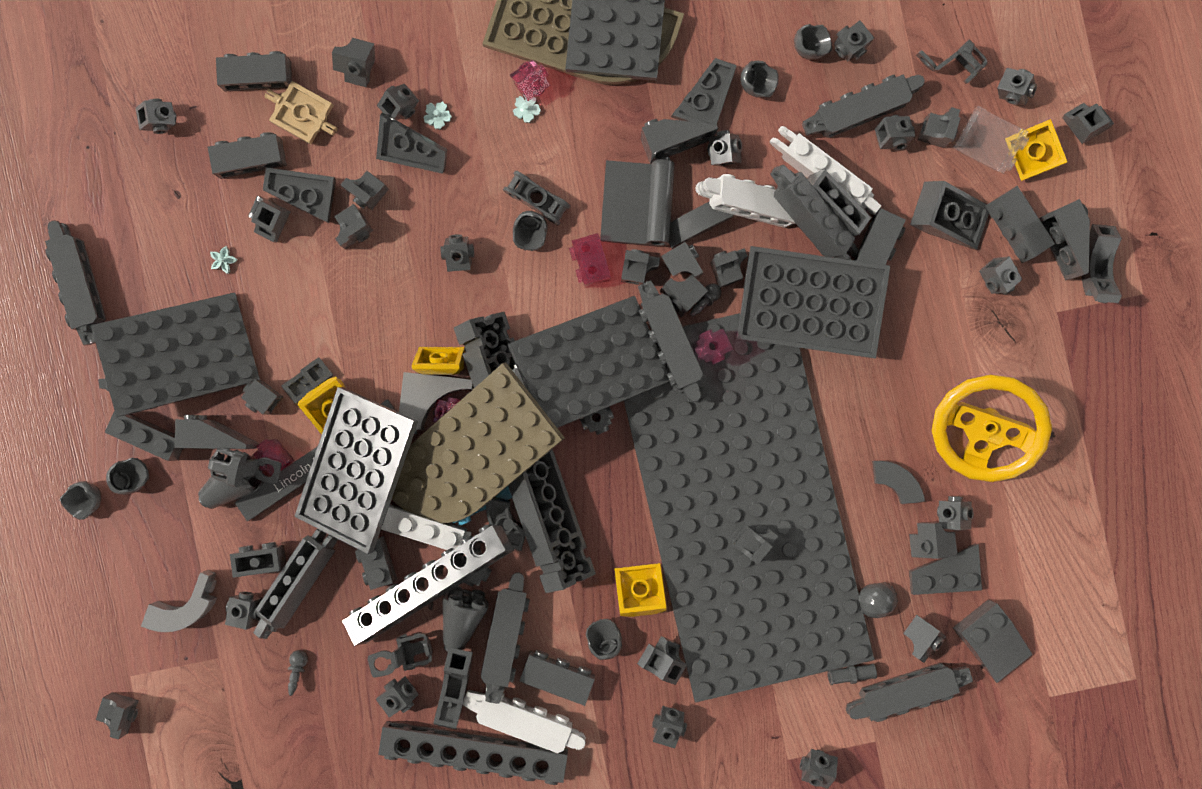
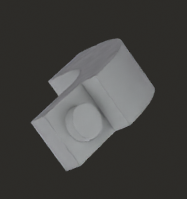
M206 570L199 574L192 596L184 606L175 607L160 601L149 604L141 627L157 632H174L202 619L212 609L217 597L209 595V593L213 592L216 585V580H214L216 573Z

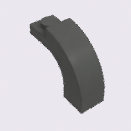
M1092 224L1089 237V273L1082 275L1085 295L1093 296L1094 300L1100 303H1119L1122 295L1114 281L1113 263L1122 238L1115 226Z
M449 647L443 670L444 680L433 722L434 725L457 730L471 671L472 652Z

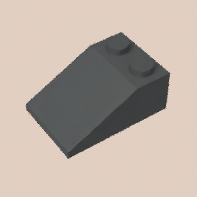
M653 119L646 122L645 126L642 127L640 139L648 160L652 164L654 160H657V157H670L709 142L708 137L715 136L718 127L717 124L670 119L658 121Z
M927 181L923 184L910 225L927 234L977 250L989 211L985 207L987 204L946 181Z
M1078 199L1039 218L1055 243L1050 249L1065 281L1089 273L1090 219L1087 207Z
M184 415V419H175V448H260V443L216 420H207V415Z
M985 601L953 627L954 631L996 683L1033 655L1012 621L1000 606L993 601Z

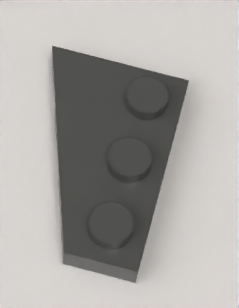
M715 58L679 107L673 112L671 118L681 121L717 124L737 65Z
M381 113L376 159L444 173L448 149L385 113Z
M266 167L263 191L330 223L336 183L335 177Z
M979 544L970 545L968 548L958 551L955 556L934 560L909 570L911 594L981 591Z

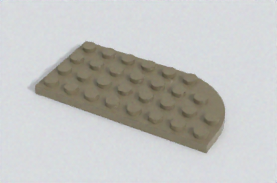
M572 0L496 1L483 41V47L599 84L618 85L638 80L566 72ZM665 7L658 67L671 52L684 17V13Z
M502 363L410 445L392 500L405 511L439 523L462 520L480 510L565 438L509 365Z

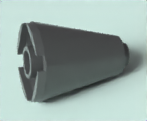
M249 454L247 455V460L253 459ZM228 455L223 462L229 463L232 456ZM216 472V474L226 477V475ZM255 475L243 477L239 487H229L226 482L210 477L199 490L198 499L202 506L214 509L260 490L265 482L258 480Z

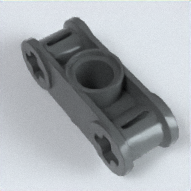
M515 170L513 179L507 187L503 188V191L535 210L548 221L559 226L561 223L559 220L566 209H570L571 205ZM534 193H540L543 196V200L540 203H533L530 198Z

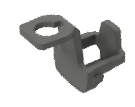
M970 39L938 66L922 50L916 54L921 62L933 72H937L955 58L970 73L963 81L965 84L977 76L988 62L986 57ZM972 52L982 61L981 64L972 56Z
M219 448L210 458L208 469L212 478L226 482L229 487H239L243 477L255 475L258 480L263 482L277 483L282 464L267 457L247 460V453L236 450L232 451L228 448ZM224 454L232 456L229 463L223 462ZM270 464L274 468V474L271 477H267L259 470V467ZM216 472L226 475V477L216 474Z
M415 633L411 636L403 634L396 638L398 648L393 652L383 650L369 655L368 663L372 677L389 675L401 665H403V669L406 671L415 669V667L429 664L432 661L433 648L428 636L425 633ZM420 637L424 638L423 641L415 643L409 642V640L417 639ZM424 652L426 657H429L428 659L414 661L415 655ZM383 657L387 660L390 659L392 664H389L387 669L380 671L375 667V660Z

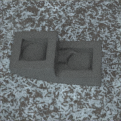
M318 357L302 368L299 374L281 385V387L294 404L297 405L308 392L330 379L333 374Z

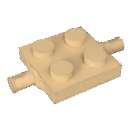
M291 81L289 87L281 96L270 89L265 93L266 99L276 103L275 111L269 119L271 123L310 145L321 130L332 136L336 134L335 132H337L338 128L326 122L327 116L334 106L331 102Z

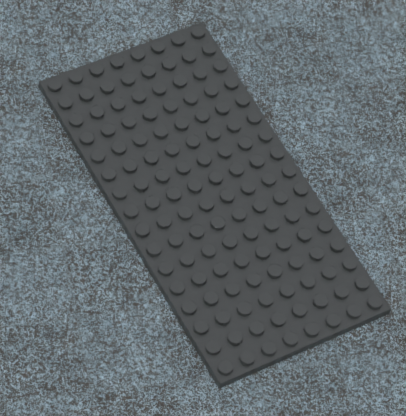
M740 313L683 326V330L703 373L701 380L696 381L700 389L699 392H701V398L697 402L688 401L682 388L677 390L676 386L672 387L670 385V382L623 400L695 703L874 660L864 614L859 605V593L800 348L736 339ZM665 364L664 366L667 370V373H670L667 365ZM745 526H748L754 532H763L768 528L778 536L771 545L773 547L770 549L768 556L758 565L732 544Z

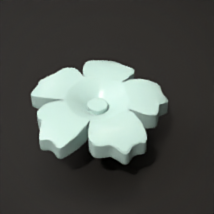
M533 95L526 96L525 100L521 96L516 98L515 106L517 108L513 110L514 116L519 119L523 117L525 123H530L534 119L533 115L538 116L541 111L539 105L535 104L537 99Z
M444 102L436 103V107L432 103L426 105L427 109L425 112L428 115L423 117L425 123L430 126L434 124L435 129H441L445 126L444 122H450L452 116L449 111H446L447 104H444Z

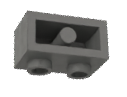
M384 536L378 537L373 553L367 554L359 549L355 551L356 558L359 563H362L365 571L362 573L366 586L369 585L370 590L392 584L398 580Z
M276 542L264 543L262 548L253 549V545L238 547V552L230 554L233 578L281 571L286 564L284 545L276 546Z

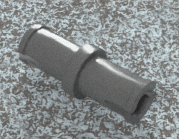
M874 664L857 667L851 665L844 669L828 670L827 675L830 685L846 682L856 684L860 680L876 679L877 671Z

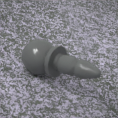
M709 284L705 287L708 292L693 306L690 313L691 316L699 314L706 306H711L721 297L722 291L717 284Z
M302 650L294 651L289 657L291 666L288 667V670L292 671L289 679L290 682L288 683V694L290 696L296 691L297 682H299L300 677L299 673L305 671L303 667L308 662V656Z

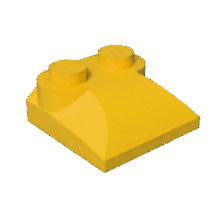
M1051 119L1005 138L1021 181L1068 163Z
M419 347L412 363V369L422 375H457L464 369L463 354L465 353V347Z
M337 377L326 380L308 392L298 402L299 408L321 435L337 388H345L344 383Z
M660 563L615 568L620 616L636 617L666 611Z

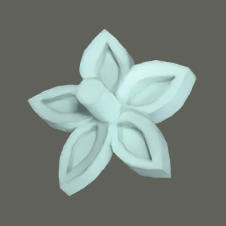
M227 246L223 247L220 253L210 252L211 257L216 260L212 264L211 269H219L221 267L227 274L230 272L229 264H233L238 260L233 256H229Z

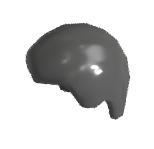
M807 24L797 30L794 37V47L802 58L807 60L819 59L829 54L832 50L831 36L824 25L813 26Z
M750 61L743 68L740 81L744 91L756 98L771 97L778 86L779 75L777 70L769 67L764 61Z
M524 211L519 214L513 224V242L517 248L525 251L541 249L545 243L548 229L545 218L534 211Z
M132 457L113 464L107 471L106 482L110 490L116 494H132L141 490L148 481L149 470H147L145 463L138 458Z
M79 481L67 488L66 492L60 497V503L73 517L84 520L99 508L102 498L101 491L91 482Z
M886 582L868 584L859 594V605L862 612L871 618L886 617L895 610L898 603L895 589Z
M600 619L593 622L587 628L586 638L588 640V647L597 659L608 660L619 654L622 648V636L614 622L609 619Z

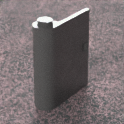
M657 157V160H654L652 164L606 160L600 241L649 246L669 245L675 163L670 161L669 157Z

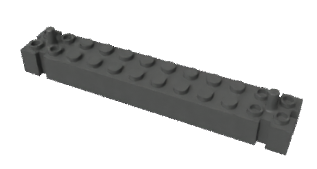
M505 312L491 314L485 318L482 316L469 319L453 328L459 345L464 344L466 353L463 354L474 388L502 363H507L512 370L515 368L514 365L516 364L508 347V344L515 340L514 338L509 339L507 334L510 326ZM552 449L508 486L536 567L540 566L543 571L540 579L545 593L564 590L577 584V581L585 580L596 574L591 558L585 557L583 549L587 547Z

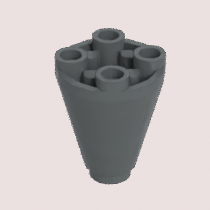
M457 586L444 594L443 643L444 649L447 652L449 647L462 650L468 644L489 607V602L485 598V592L477 589L470 591Z

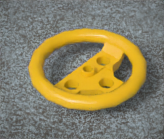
M990 374L967 379L948 391L935 410L931 431L936 451L951 469L969 479L997 482L1016 478L1036 465L1048 448L1052 424L1047 405L1033 388L1012 377ZM983 390L1008 391L1023 399L1033 411L1037 430L1026 423L1002 416L993 408L982 409L959 401L974 392ZM966 412H970L974 415V418L966 422L961 419V416ZM949 425L964 429L969 439L963 459L956 454L949 444L946 428ZM1010 428H1017L1020 431L1015 437L1007 436L1006 432ZM980 440L988 443L984 449H977L974 445ZM1012 445L1025 452L1023 457L1009 465L987 468L989 457L995 449Z

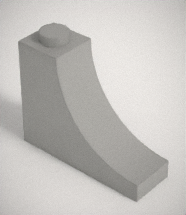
M404 372L399 413L418 421L414 433L417 434V430H424L426 419L438 401L456 391L473 390L472 380Z

